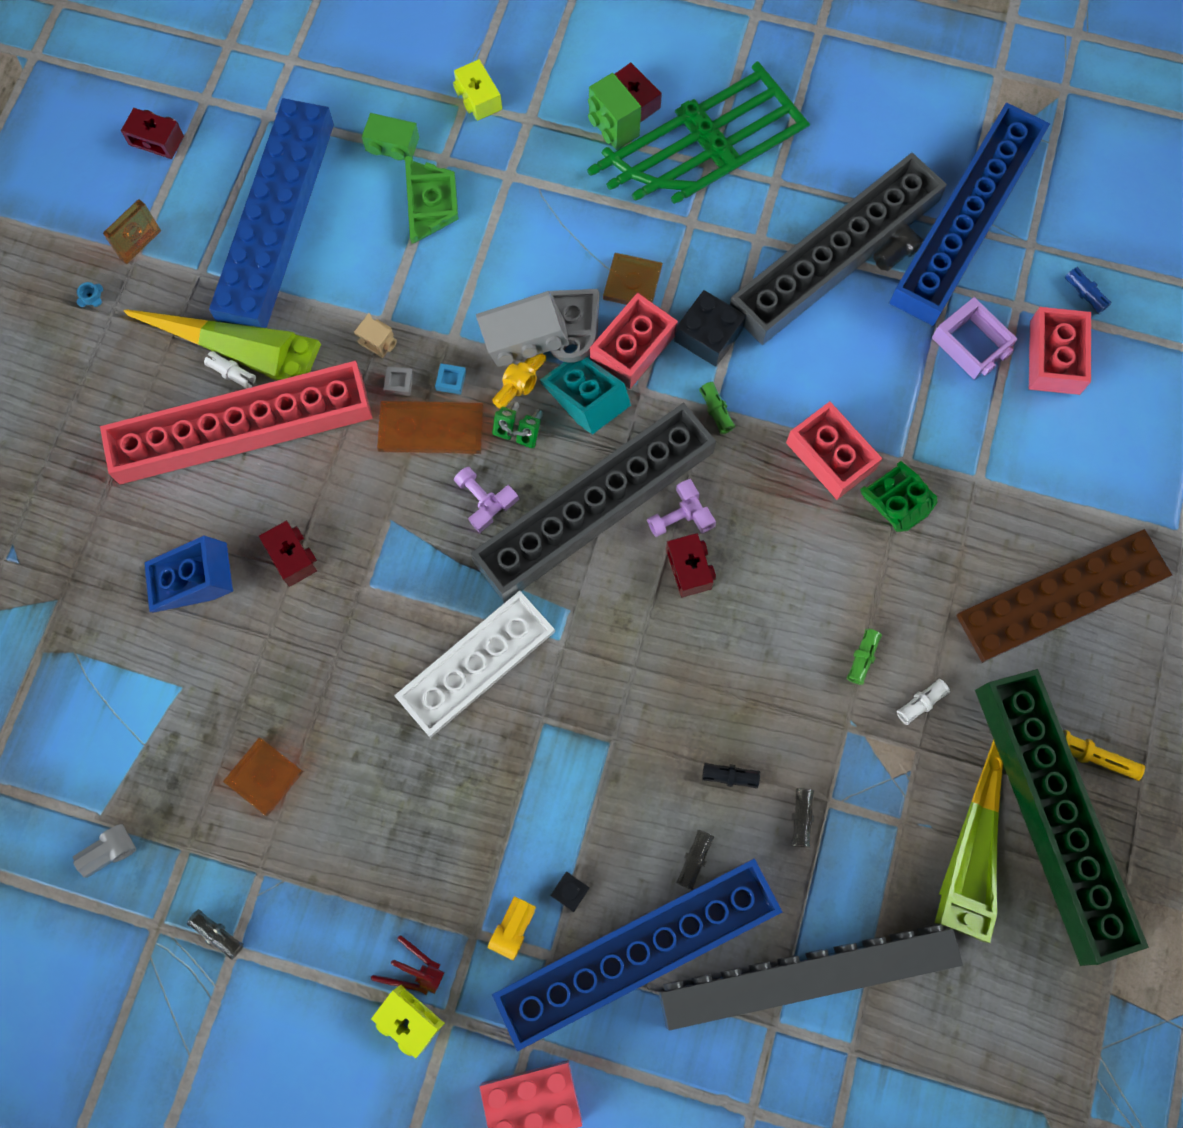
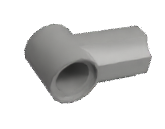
M123 824L106 830L100 835V840L73 856V864L84 878H88L112 862H118L129 857L136 851V847Z

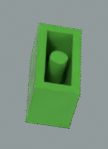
M370 113L362 134L365 151L373 155H384L396 160H405V156L413 157L419 140L417 124L414 122Z

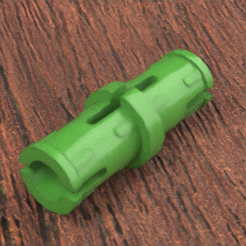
M714 382L702 385L699 391L708 407L707 412L715 420L720 434L732 431L735 425L726 409L727 404L721 399Z
M869 628L865 629L861 644L853 654L855 659L846 678L850 682L858 685L864 684L868 669L876 659L874 654L882 637L880 632Z

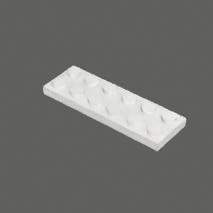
M518 591L394 696L431 738L554 634L555 629L524 594Z

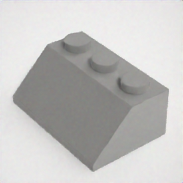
M549 291L476 314L488 353L497 367L509 365L512 362L531 358L538 354L569 345L565 320Z

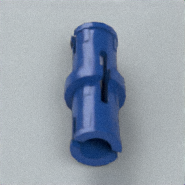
M1078 267L1072 269L1065 276V279L1079 292L1078 296L1089 302L1098 314L1111 305L1112 302L1097 288L1098 284L1095 281L1091 282Z

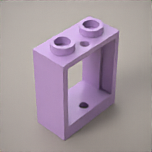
M975 297L941 323L932 336V339L974 380L981 374L984 376L989 374L996 367L995 362L999 359L1002 361L1007 359L1014 352L1012 346L1017 341V338ZM968 320H971L999 347L982 363L951 335Z

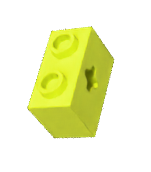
M480 59L454 70V89L458 96H463V103L469 114L473 113L477 121L502 110L501 94Z
M402 985L392 990L371 1018L376 1023L375 1026L381 1034L391 1036L399 1043L398 1047L404 1054L417 1058L427 1048L445 1024ZM405 1019L409 1021L408 1028L403 1025Z

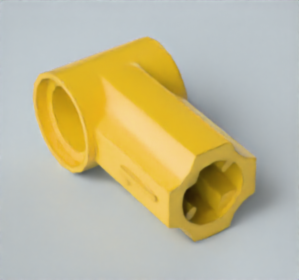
M514 896L502 923L496 927L487 948L514 961L524 941L525 936L523 935L530 924L536 907Z

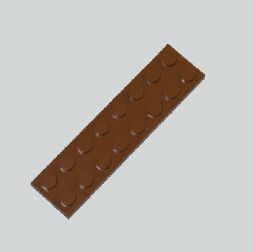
M1143 529L961 611L956 616L983 663L1171 577L1172 573L1148 533Z

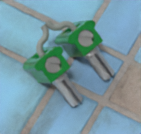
M513 401L508 408L502 406L499 411L495 412L492 429L493 435L506 440H511L512 437L517 435L516 442L518 444L535 448L540 419L543 416L541 410H535L532 416L526 415L523 420L519 421L518 431L514 432V423L519 403L516 402L515 404V401Z

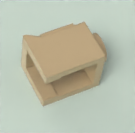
M370 313L367 314L354 331L355 335L360 337L358 340L360 345L382 358L387 352H391L397 343V339L393 337L391 327L378 319L373 320Z

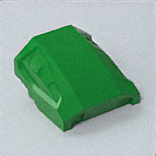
M902 461L898 462L894 469L874 483L860 489L863 497L893 525L896 532L910 530L928 517L938 503L937 496L928 488L920 476Z

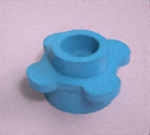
M90 282L81 284L77 289L79 297L77 304L80 307H85L86 305L100 306L102 304L100 297L103 287L100 284L94 285Z

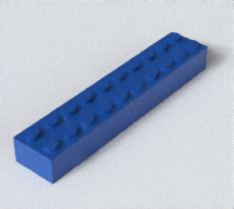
M282 98L209 307V311L216 322L267 328L334 127L329 107Z
M1007 102L1005 103L897 285L889 304L932 326L935 325L1041 142L1050 123Z
M754 858L493 993L492 997L514 1046L519 1051L782 913V910Z

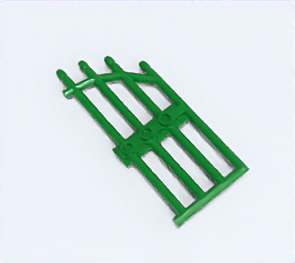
M757 61L751 67L754 73L700 104L695 99L686 101L675 110L677 117L616 152H613L609 147L604 148L601 153L605 158L598 161L597 164L591 165L587 172L592 176L599 173L600 170L614 165L623 173L606 183L609 190L615 189L619 184L622 185L633 179L646 184L642 189L639 188L632 194L635 201L642 199L645 195H649L659 188L681 190V192L678 191L671 197L672 203L675 204L810 126V123L760 62ZM759 80H762L768 88L713 121L705 112ZM774 96L782 105L727 138L719 130L722 126ZM788 113L796 122L742 155H739L733 148V145ZM683 124L691 132V134L633 167L622 160ZM696 141L705 150L658 178L643 173ZM709 159H712L718 166V169L697 181L674 180Z

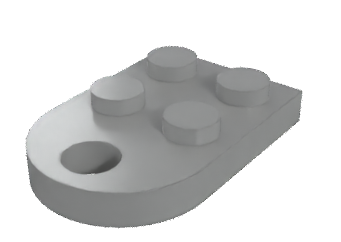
M599 290L549 291L565 320L569 345L575 344L578 346L577 350L573 353L565 352L567 346L551 350L550 352L554 357L563 362L581 361L590 355V347L598 337Z

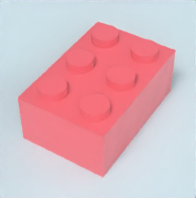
M637 293L591 345L590 360L631 389L675 337L678 321Z
M1039 307L1030 320L1029 390L1080 395L1091 383V312Z
M830 401L792 429L786 441V444L836 500L873 473L883 459Z
M569 1060L487 1081L479 1086L488 1128L582 1127L583 1121Z

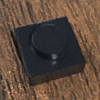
M566 871L550 896L575 912L590 887Z

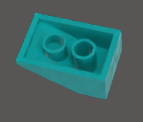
M587 357L578 362H563L540 379L541 384L575 422L592 435L631 406L625 384Z

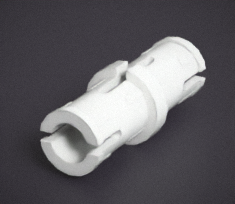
M214 351L208 353L212 360L208 357L204 360V364L207 367L221 373L222 377L226 380H233L242 385L245 389L252 387L248 383L249 381L253 384L255 383L256 376L240 368L237 362L233 360L228 361Z
M938 679L924 691H918L909 703L896 711L900 720L908 725L920 714L929 712L937 701L950 693L948 685L943 680Z

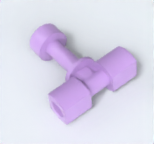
M465 467L458 472L454 481L461 489L467 487L479 500L477 505L479 510L471 515L468 520L481 533L494 522L492 518L501 509L507 511L519 501V497L509 485L496 495L493 492L487 494L475 481L476 473L470 467Z
M691 479L681 482L676 487V491L682 500L679 503V509L661 518L658 514L647 518L648 525L655 537L666 533V526L683 518H686L688 521L693 519L701 534L713 529L716 525V521L708 507L703 508L699 502V492Z

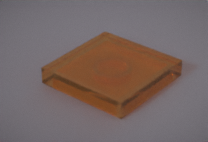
M138 199L103 234L119 258L127 264L161 232V229L146 204Z
M614 253L603 300L627 305L639 293L653 303L663 263Z
M259 737L223 782L261 813L268 816L304 771Z

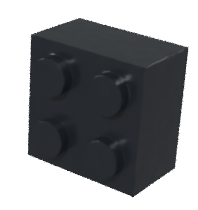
M703 290L677 325L674 342L717 367L742 332L746 315Z

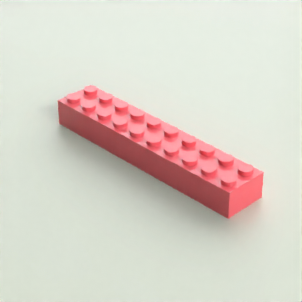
M352 361L100 426L108 473L121 485L373 419L362 374L357 362Z

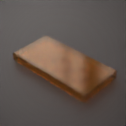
M381 401L378 452L481 454L483 403Z

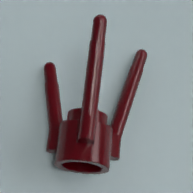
M398 936V941L428 965V967L422 965L419 971L397 960H392L391 965L415 976V982L419 984L372 975L371 980L397 987L402 985L406 989L415 990L427 995L428 991L435 994L445 973L439 970L441 964L432 961L403 936Z

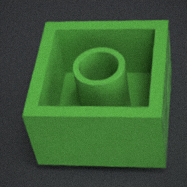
M612 72L589 86L588 118L590 123L594 127L597 126L602 132L604 140L608 144L611 143L618 150L640 136L641 105Z

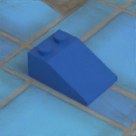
M204 535L144 562L149 612L154 613L212 601L233 592L226 542Z

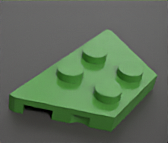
M405 156L411 243H416L459 219L456 178L454 171L437 168L435 165L427 162L424 165L413 161V157Z

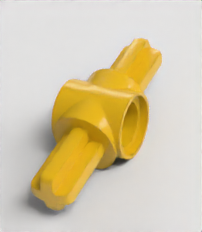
M543 353L528 358L525 362H519L517 365L513 363L507 367L503 375L504 386L492 400L497 408L506 407L515 396L528 395L533 390L537 380L535 372L546 361V356Z

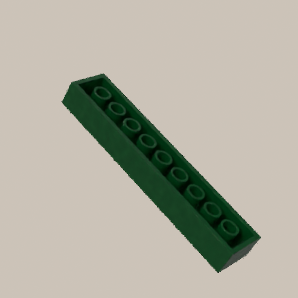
M1035 669L991 681L975 690L1080 966L1099 965L1149 948L1039 670Z

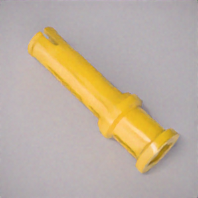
M1063 730L1073 757L1077 758L1078 762L1088 763L1090 761L1133 778L1136 781L1142 778L1145 772L1144 764L1095 746L1092 740L1080 739L1071 735L1070 731Z

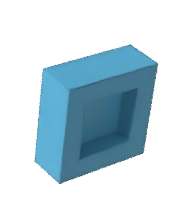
M440 363L435 384L436 391L461 395L466 368Z

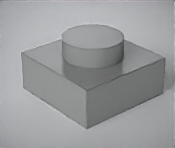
M387 366L383 388L384 393L410 396L413 370L411 368Z

